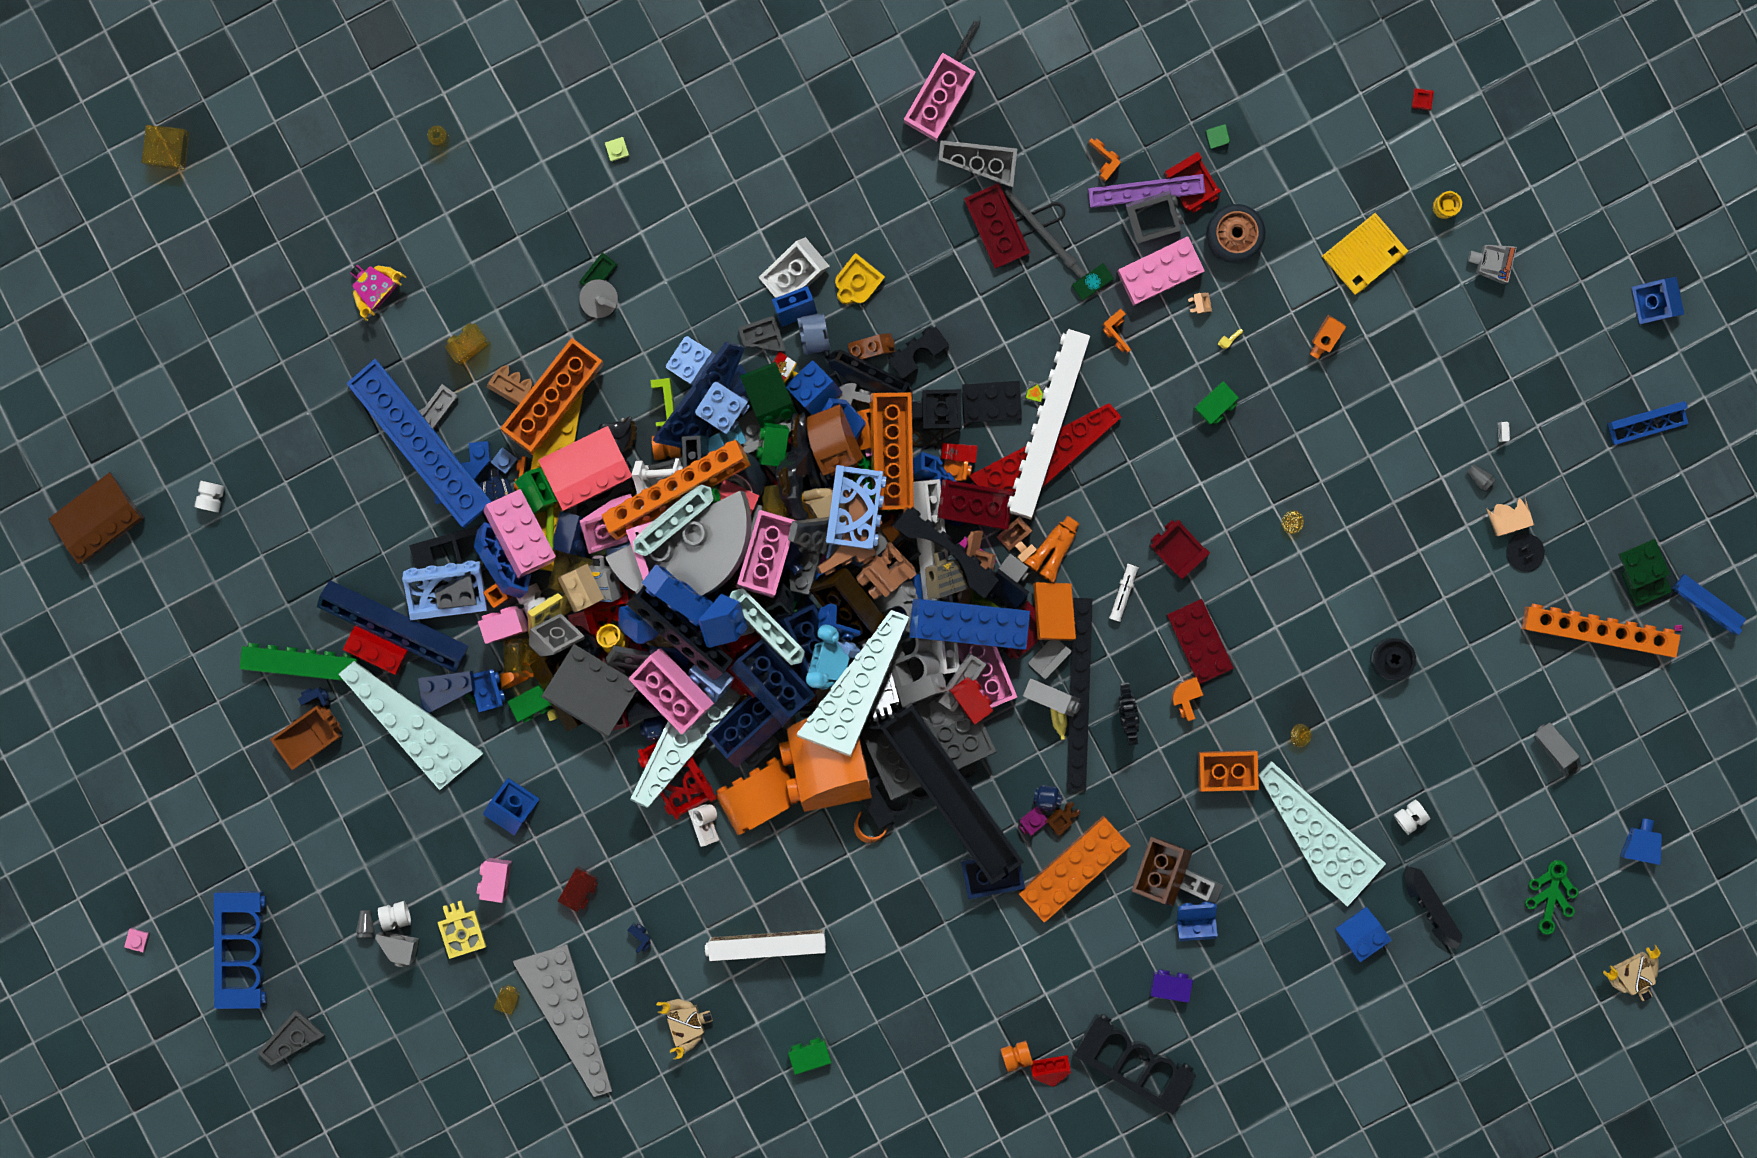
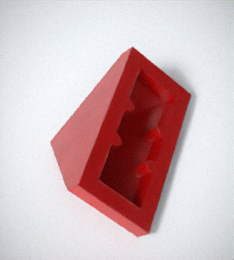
M1068 1055L1032 1061L1031 1071L1033 1079L1052 1087L1071 1073Z

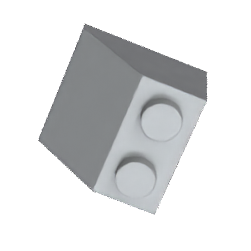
M559 614L530 629L529 646L539 656L554 655L583 640L584 635L562 614Z
M381 931L376 934L375 939L390 962H395V966L406 967V965H410L415 961L419 938L387 931Z

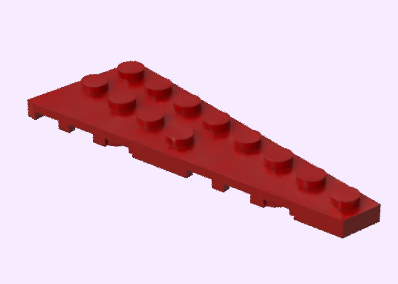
M1110 403L1060 429L1042 487L1121 418L1120 414ZM1026 446L971 474L970 478L979 486L1013 491L1014 497L1016 489H1013L1016 478L1020 479L1022 471H1019L1022 460L1026 461L1028 453H1025Z

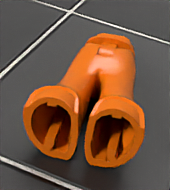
M1066 516L1064 521L1059 522L1042 545L1023 563L1032 571L1038 572L1043 561L1054 548L1053 554L1039 572L1041 577L1054 583L1062 559L1071 546L1077 533L1076 529L1080 524L1071 517Z

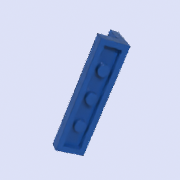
M1686 401L1607 423L1613 444H1620L1689 424L1685 409L1688 408ZM1680 411L1682 422L1675 423L1669 420L1673 412ZM1655 417L1665 420L1661 428L1651 425ZM1638 422L1646 425L1643 433L1640 434L1632 430ZM1622 427L1628 431L1623 439L1617 440L1615 429Z
M1686 574L1681 575L1672 588L1674 592L1733 635H1739L1742 632L1740 627L1746 618Z

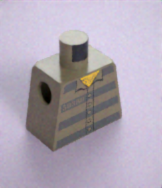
M944 551L933 553L935 564L925 568L928 599L942 598L968 589L958 561L946 560Z

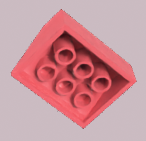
M608 426L539 459L540 465L564 512L632 479V474Z

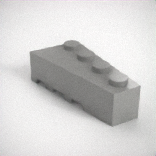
M940 141L938 160L1011 187L1014 185L1016 148Z

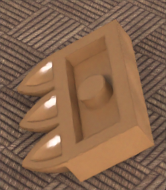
M502 366L493 375L487 384V388L518 406L530 391L532 381L531 379H526L519 383L520 372H515L508 377L509 366Z

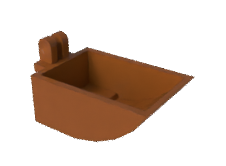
M839 404L807 417L810 445L822 475L824 476L829 473L831 476L835 475L836 465L858 468V461L864 456L841 405Z
M317 705L270 740L291 770H294L343 735L340 733L342 731L339 726L340 723L330 709Z

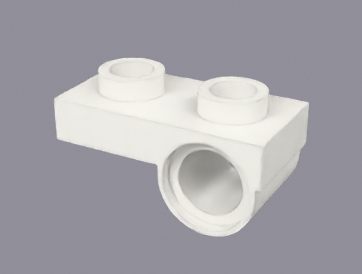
M704 804L688 810L700 846H706L718 841L719 838L713 821L717 818V811L714 806Z

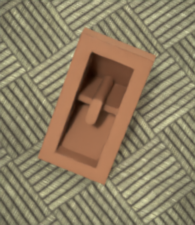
M1019 516L1009 525V529L1003 530L997 538L1010 551L1032 530Z

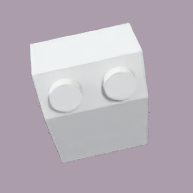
M805 237L797 240L759 276V279L776 298L809 286L830 266Z

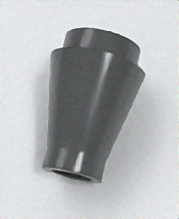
M1475 464L1467 471L1480 490L1483 489L1485 492L1496 481L1493 478L1494 475Z
M360 911L356 929L357 938H373L375 931L371 911Z

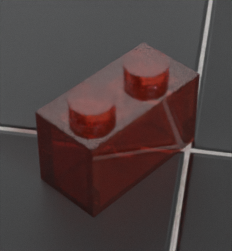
M577 866L558 902L576 912L580 908L584 910L589 901L586 897L589 892L593 893L598 885L595 881L598 877Z

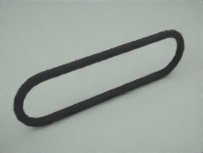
M1053 202L1035 211H1032L1031 213L1035 214L1053 205H1059L1062 208V215L1057 219H1054L1048 223L1043 224V227H1046L1052 223L1061 220L1064 217L1065 208L1061 203ZM1021 216V217H1019V218H1017V219H1015V220H1016V222H1017V221H1019V220L1024 219L1025 217H1024V216ZM1034 228L1028 232L1023 233L1022 235L1026 236L1037 230Z

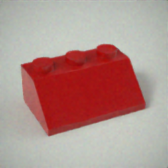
M358 626L354 627L343 650L394 675L399 673L409 653L408 650Z

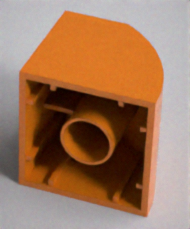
M808 718L797 722L787 729L789 741L779 743L783 765L794 764L796 778L786 780L791 802L801 801L804 812L872 798L860 737L852 756L849 757L797 737L798 731L804 726Z

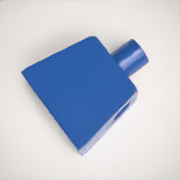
M1643 818L1641 829L1630 828L1620 854L1621 857L1658 865L1661 864L1662 835L1652 831L1654 820Z

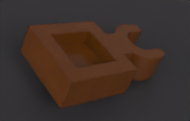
M1071 801L1065 805L1064 811L1058 808L1045 821L1058 836L1073 824L1070 818L1078 816L1081 812L1077 808L1071 812V808L1075 805Z

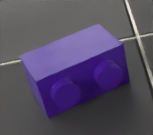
M1159 969L1158 972L1153 971L1150 995L1152 997L1189 1003L1193 979L1186 973L1177 972V975H1172L1168 970Z

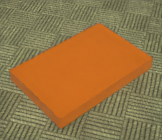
M1034 583L1038 640L1074 641L1076 634L1071 583Z

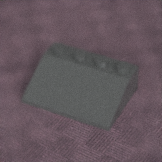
M574 644L541 697L608 738L637 691V688L629 680V677Z

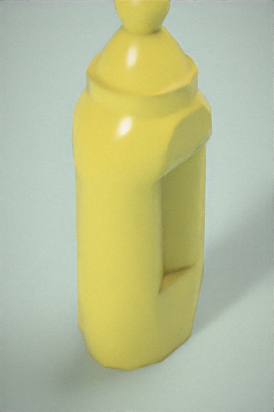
M1050 708L1053 727L1061 736V740H1064L1068 725L1066 714Z

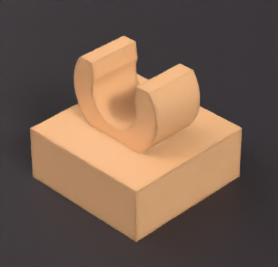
M1209 293L1194 294L1193 298L1188 299L1189 302H1195L1196 307L1190 309V312H1212Z
M1022 541L1015 546L1021 552L1017 558L1022 563L1037 550L1032 544L1027 548Z

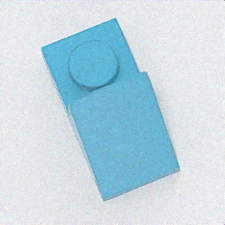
M740 424L737 425L734 431L729 430L727 434L720 432L709 437V452L716 451L727 442L735 439L740 444L745 443L747 440Z

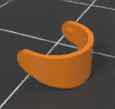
M524 670L499 674L501 690L514 687L530 678V672Z
M860 811L854 823L856 836L865 843L879 841L888 828L884 829V832L877 837L864 835L858 825V820L862 813Z

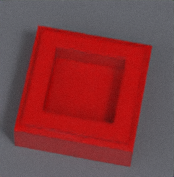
M1415 88L1411 108L1431 111L1434 91Z

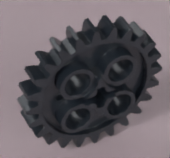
M1129 683L1120 684L1121 696H1119L1118 705L1119 715H1122L1120 716L1121 726H1123L1124 734H1127L1129 746L1138 745L1137 732H1139L1140 722L1139 714L1136 713L1138 712L1137 703H1135L1134 694L1131 695Z

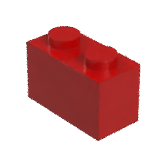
M966 677L949 691L969 720L976 724L993 712V709L990 707L992 702L986 694L984 696L979 690L982 688L976 679L972 681L969 677Z

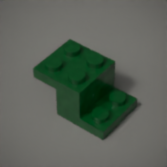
M1656 539L1649 540L1618 554L1625 569L1620 573L1635 607L1672 592L1666 578L1667 575H1670V572Z

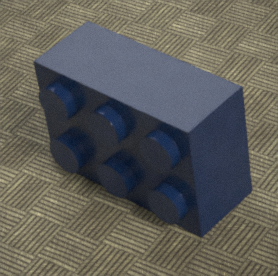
M973 857L961 859L968 899L1025 889L1021 865L1010 873L1005 866L1003 869L1006 875L994 884H991Z

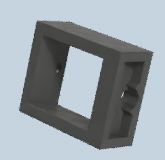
M1170 190L1126 203L1137 244L1181 231L1180 225L1184 224L1181 213L1177 214L1175 207L1178 206L1176 195H1171ZM1168 200L1175 225L1143 234L1135 209Z

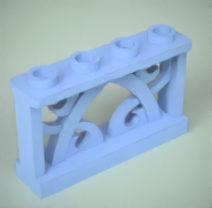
M836 465L826 544L873 550V546H877L879 534H875L876 526L880 527L881 515H878V509L883 507L884 496L880 494L881 488L886 486L887 478L883 476V471ZM844 473L861 476L858 478L857 483L844 477ZM866 477H872L876 482L875 488L872 490L868 488L870 482L866 483L862 488L860 486L861 481ZM852 488L853 493L848 498L844 497L843 491L848 490L850 493ZM858 493L866 503L868 511L860 519L853 522L851 515L839 507L840 504L853 500ZM876 494L875 505L869 497ZM845 515L848 518L849 525H846V520L844 523H841L839 518ZM873 516L871 527L866 522ZM857 529L859 535L862 536V530L866 529L869 532V537L865 541H858L854 536L853 530ZM850 532L852 541L835 539V536Z
M480 562L449 563L445 566H428L423 569L410 568L403 571L402 579L410 620L487 611V598L483 593L485 589ZM469 571L475 576L476 579L473 585L474 588L478 586L479 596H476V605L438 609L437 602H430L433 598H436L435 593L431 591L440 581L459 580ZM415 581H423V584H416L419 589H422L423 591L415 590L411 586V583ZM412 594L421 596L419 604H414Z

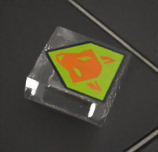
M1028 381L1024 400L1042 405L1043 393L1047 386Z

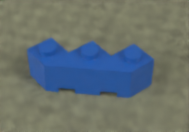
M489 441L469 443L470 462L461 463L475 481L492 461L491 442ZM435 494V504H443Z
M921 452L913 458V479L919 481L940 479L941 487L942 480L956 481L950 472L947 473L942 466L943 462L938 456ZM944 519L945 523L960 526L963 523Z
M484 522L477 529L474 548L501 592L521 599L528 592L531 574H527L519 579L517 578L504 550L499 546V541L491 525Z
M655 565L641 582L647 587L645 589L647 593L663 600L670 609L675 612L679 611L697 627L699 626L698 619L714 603L708 597L698 594L687 582L678 580L665 567Z

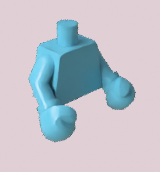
M822 625L818 629V637L824 642L815 644L809 671L806 676V682L812 688H820L821 690L832 688L845 669L848 668L849 656L844 653V650L838 643L839 633L837 629L831 625Z

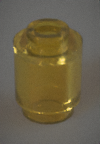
M433 126L428 130V140L434 146L443 147L448 143L449 135L443 127ZM437 133H440L439 138H434Z

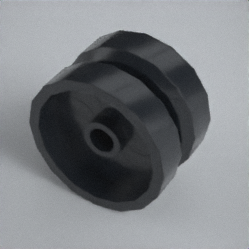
M1386 638L1374 646L1370 662L1377 675L1388 680H1401L1413 672L1416 666V654L1414 648L1408 642L1398 638ZM1391 655L1395 656L1396 658L1394 662H1390V660L1392 659Z

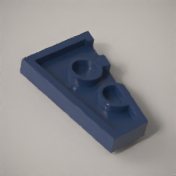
M473 671L418 678L422 709L429 714L476 690Z

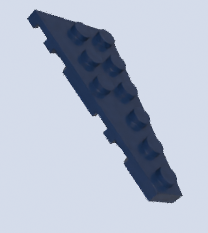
M730 342L723 344L652 439L655 443L682 448V437L701 435L709 439L714 426L699 417L695 411L714 382H719L729 389L745 349L742 345Z

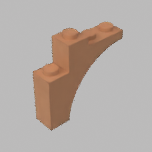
M851 488L850 493L848 490H844L843 496L846 498L850 497L853 489ZM858 493L853 500L845 503L846 511L851 515L853 522L860 519L868 511L866 503ZM873 516L866 522L871 527ZM846 517V525H849L848 518ZM857 529L853 530L854 536L858 541L867 540L866 532L868 530H862V536L859 535ZM850 532L844 533L841 540L852 541ZM838 545L833 554L817 566L816 569L819 574L825 573V575H828L836 570L835 566L839 564L845 566L852 562V557L855 558L857 563L862 561L865 564L874 559L872 555L876 554L874 547L873 550Z

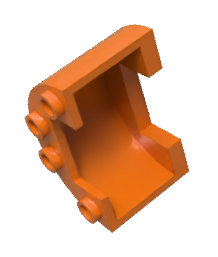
M774 757L766 762L767 766L762 770L758 767L749 772L750 776L743 780L740 777L732 782L733 786L727 788L725 785L716 790L717 800L737 835L757 827L785 811L792 804L799 802L790 801L786 780L793 779L788 768L783 765L782 758L777 760Z

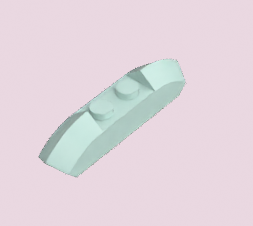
M705 485L696 487L649 524L634 539V552L643 556L649 555L713 501L711 487Z
M743 588L731 591L730 598L740 601L745 620L790 665L801 663L805 652L802 647Z

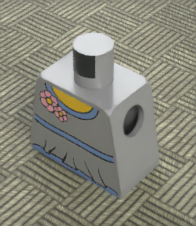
M593 556V565H590L589 568L604 597L601 601L613 602L621 598L622 593L618 577L610 566H605L604 556Z

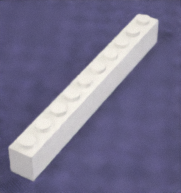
M1068 329L1067 334H1062L1060 344L1063 347L1061 352L1057 351L1054 362L1057 365L1055 370L1051 369L1048 378L1051 384L1049 388L1045 387L1042 397L1045 399L1043 406H1039L1036 415L1040 418L1038 424L1034 423L1031 430V435L1034 436L1032 442L1028 441L1025 453H1028L1026 461L1022 460L1019 471H1022L1020 479L1016 478L1013 489H1016L1014 497L1010 496L1007 505L1010 508L1009 513L1032 519L1090 339L1089 335Z
M940 479L913 482L914 508L921 513L919 517L924 521L929 519L936 525L935 529L939 533L945 532L944 519L937 518L941 494ZM917 538L918 550L921 553L919 564L923 599L953 603L952 594L942 598L928 599L925 568L935 564L933 553L944 551L946 560H948V551L937 543ZM931 640L929 652H932L939 662V673L956 672L960 667L957 642Z

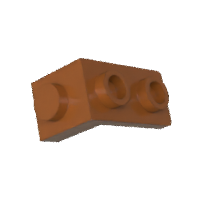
M891 333L878 334L848 343L850 354L861 360L895 352V342Z

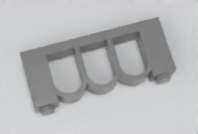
M912 581L900 584L887 597L882 595L877 599H872L885 617L891 610L903 607L907 616H909V621L903 635L910 632L913 599H918ZM915 638V650L906 656L901 642L897 647L890 668L902 707L911 702L915 705L948 691L943 674L939 673V662L936 656L929 652L931 640ZM919 658L924 665V674L919 680L913 682L907 662Z

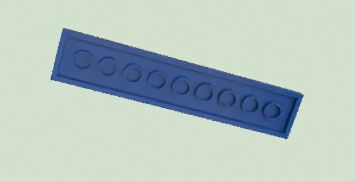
M377 359L370 362L346 383L463 528L484 511L486 504L492 502Z

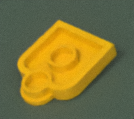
M855 253L835 279V284L839 289L837 292L838 300L846 305L854 301L857 303L867 301L884 280L885 276Z

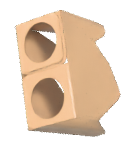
M1520 498L1518 499L1515 510L1508 505L1502 504L1495 505L1494 513L1487 509L1495 536H1501L1534 525L1526 498L1525 504Z

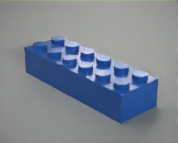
M913 599L909 638L1026 649L1030 611Z

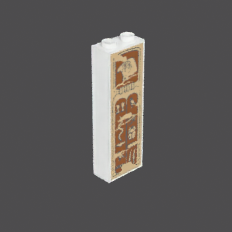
M825 929L710 937L705 945V955L709 956V961L826 952Z

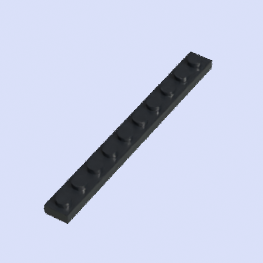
M1073 598L1076 639L1071 644L1070 695L1080 699V708L1073 717L1069 716L1067 789L1086 790L1093 598Z

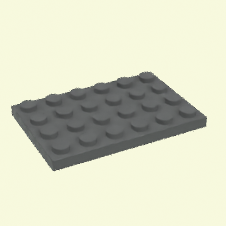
M941 694L914 705L959 770L997 753L983 721L980 720L976 724L972 723L960 705H958L954 712L937 701ZM862 730L861 735L891 801L922 787L884 732Z

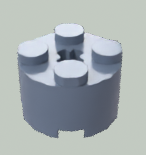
M824 313L797 318L804 355L831 350Z

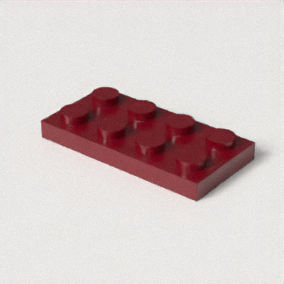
M999 183L964 198L995 269L1030 254Z
M942 480L937 518L1008 530L1011 513H1009L1010 508L1007 505L1010 496H1013L1014 492Z
M1202 599L1166 614L1199 684L1234 668Z

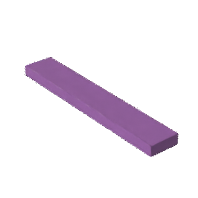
M1203 174L1088 188L1090 208L1126 204L1169 190L1171 195H1176V197L1205 194Z

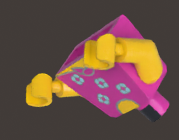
M356 265L350 274L357 279L353 284L355 289L353 296L356 306L360 310V315L366 321H368V314L371 313L374 316L375 313L373 311L378 309L398 285H402L399 280L401 277L406 278V276L391 267L378 265L373 268L370 266L364 271L359 265Z

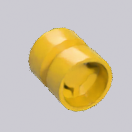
M1453 191L1442 193L1433 202L1434 213L1442 219L1453 217L1462 207L1461 197Z
M614 624L604 625L598 630L597 641L607 654L610 653L614 646L628 648L626 636Z

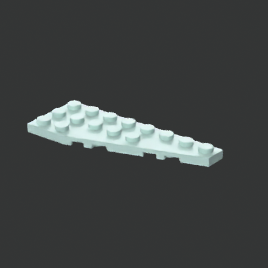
M1270 761L1259 773L1260 780L1318 881L1348 907L1386 863Z

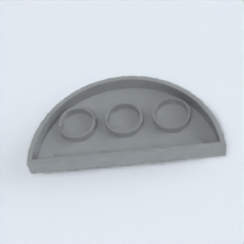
M738 491L706 507L652 553L645 556L649 570L651 571L655 565L665 567L674 577L687 582L702 596H707L722 587L738 570L750 542L751 511L745 491ZM631 545L605 557L613 572L626 586L635 592L643 586L641 583L643 581Z

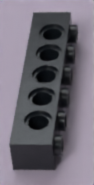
M641 586L626 605L713 681L721 676L733 659L718 646L707 647L702 632L678 611L675 612L670 609L663 600L647 593L645 590L647 587Z

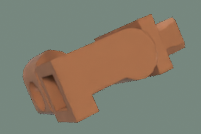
M890 542L886 545V549L881 557L875 555L874 559L862 565L863 570L856 578L863 587L871 581L874 585L868 589V592L873 599H877L882 595L887 597L890 592L894 591L908 578H913L916 575L914 566ZM895 557L897 561L888 568L887 565Z

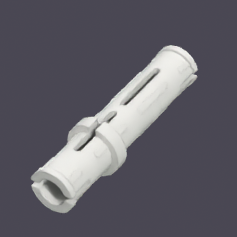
M1127 564L1123 579H1120L1119 582L1121 585L1109 617L1110 619L1121 622L1131 589L1135 586L1133 583L1139 567ZM1124 594L1123 599H1122V602H1121V605H1120V608H1119V610H1118V607H1119V604H1120L1122 595Z

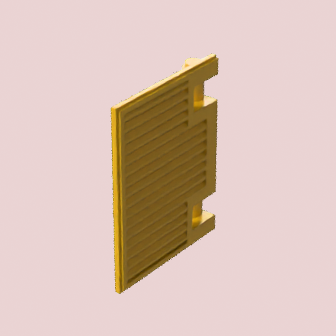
M1374 213L1322 255V257L1356 295L1389 267L1397 263L1409 251L1380 217ZM1395 246L1398 252L1391 256L1388 251ZM1360 276L1363 280L1355 285L1352 280Z

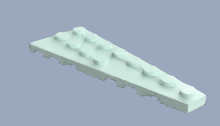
M893 610L888 613L878 626L877 631L869 638L850 666L845 669L814 713L809 716L807 722L798 731L797 737L846 756H852L908 624L909 616Z
M355 661L339 673L340 677L439 790L483 754L480 749L469 743V741L389 687L388 684L379 680Z
M730 688L716 705L713 704L682 735L668 721L630 800L649 808L708 737L706 734L726 716L741 696Z

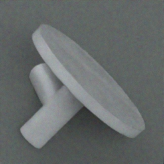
M597 279L585 284L580 292L579 301L581 308L586 314L595 318H603L614 311L618 302V296L615 288L609 282Z

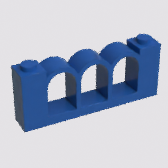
M217 891L214 893V1009L262 1008L264 1003L267 1002V992H264V987H259L264 977L263 969L256 963L263 955L264 950L262 941L256 936L263 928L264 923L263 916L260 913L267 904L264 891ZM225 912H246L251 914L256 921L254 931L252 933H225ZM225 939L250 940L256 947V955L251 960H226ZM226 966L250 967L256 974L255 984L250 987H226Z

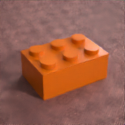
M1258 751L1198 752L1199 791L1259 790Z

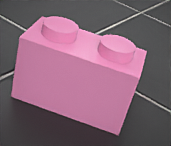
M631 494L612 499L580 520L589 554L630 541L628 535L619 540L611 536L601 514L623 503L627 498H632Z

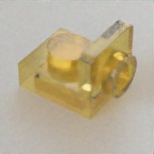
M511 985L502 986L494 1009L512 1015L520 992H517V988Z

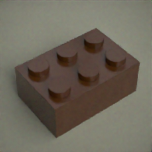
M1151 837L1132 892L1165 905L1174 906L1193 851L1162 839Z

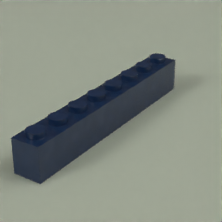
M330 580L320 594L317 604L318 608L456 673L465 658L468 645L427 625L410 620V617L402 615Z

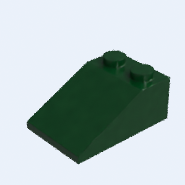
M776 362L740 376L761 428H764V423L779 424L792 419V415L796 411Z

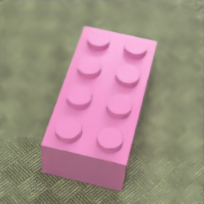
M942 53L905 116L904 123L937 142L976 72Z
M1185 237L1119 269L1117 273L1133 306L1202 274L1204 268L1189 237Z
M521 489L486 504L483 512L518 579L553 563L556 556Z
M762 510L758 511L737 582V588H743L744 590L774 598L791 542L788 540L792 521L796 520Z
M518 606L502 609L499 613L484 615L482 620L478 621L485 644L528 632L526 614Z
M957 643L958 656L961 663L969 653L986 663L976 681L982 688L979 690L983 696L986 694L991 700V708L1017 698L996 646Z
M662 648L651 654L629 677L633 685L681 735L690 729L714 704Z

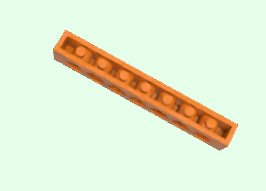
M735 439L727 442L716 451H711L700 460L693 461L689 466L677 470L673 475L658 481L657 484L650 488L643 489L634 497L627 498L616 507L608 509L607 512L601 514L609 534L616 540H619L627 535L626 530L649 523L658 518L696 487L705 485L712 488L751 466L744 448Z
M1532 604L1531 607L1525 606L1521 629L1668 657H1677L1681 635L1675 634V630L1664 628L1662 632L1657 631L1656 626L1645 625L1644 628L1637 627L1638 623L1626 621V624H1620L1618 619L1607 618V621L1599 620L1600 616L1588 614L1587 618L1580 616L1581 612L1569 611V614L1562 613L1560 608L1550 607V610H1545L1543 605ZM1543 614H1546L1549 618L1546 625H1543L1540 621ZM1562 618L1567 620L1565 628H1561L1559 625V621ZM1581 621L1586 624V629L1583 632L1578 629ZM1599 625H1603L1605 627V632L1603 635H1599L1597 633V628ZM1619 628L1624 631V636L1621 639H1618L1616 636V631ZM1637 632H1641L1643 636L1639 643L1635 640ZM1657 635L1661 637V644L1659 646L1654 644V638Z

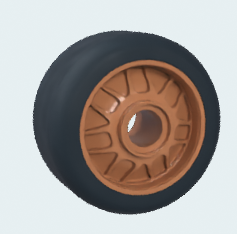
M1231 204L1218 210L1210 219L1206 230V238L1210 250L1216 257L1229 263L1245 262L1255 256L1262 248L1266 234L1261 216L1251 207L1242 204ZM1232 229H1240L1242 233L1241 237H1234L1232 235Z

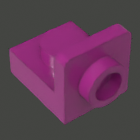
M1036 806L1019 819L1021 822L1019 827L1025 835L1029 833L1032 836L1046 824L1047 818Z

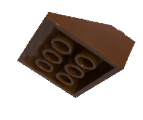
M109 472L48 519L78 564H85L145 517L111 472Z

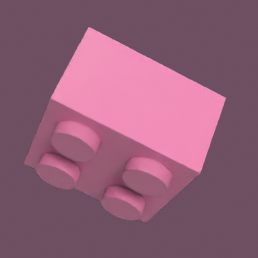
M488 858L481 864L480 875L483 876L482 881L478 883L477 894H480V900L502 903L507 899L512 861Z

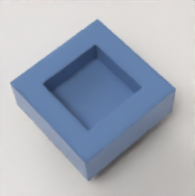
M502 447L491 463L507 474L518 459Z

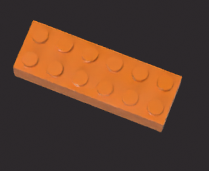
M571 338L502 425L501 431L530 454L534 455L604 366L603 361Z
M911 393L870 394L871 470L883 471V476L887 477L886 486L881 488L880 494L884 496L883 507H879L878 510H904L905 507L911 509L914 507ZM872 478V489H874L876 482ZM876 494L872 495V502L874 505Z
M1102 816L1025 885V889L1019 890L1018 894L1045 923L1127 850L1130 845L1112 824Z

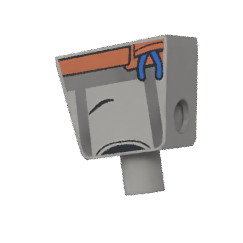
M1484 245L1481 253L1470 251L1468 262L1478 264L1476 273L1501 284H1507L1517 247Z

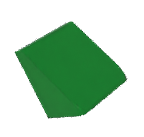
M1226 124L1206 130L1210 149L1230 144Z

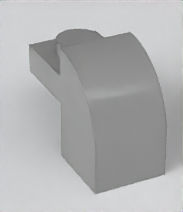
M848 383L840 387L843 393L836 399L847 400L850 405H852L853 400L870 404L871 392L862 389L856 392L857 384Z

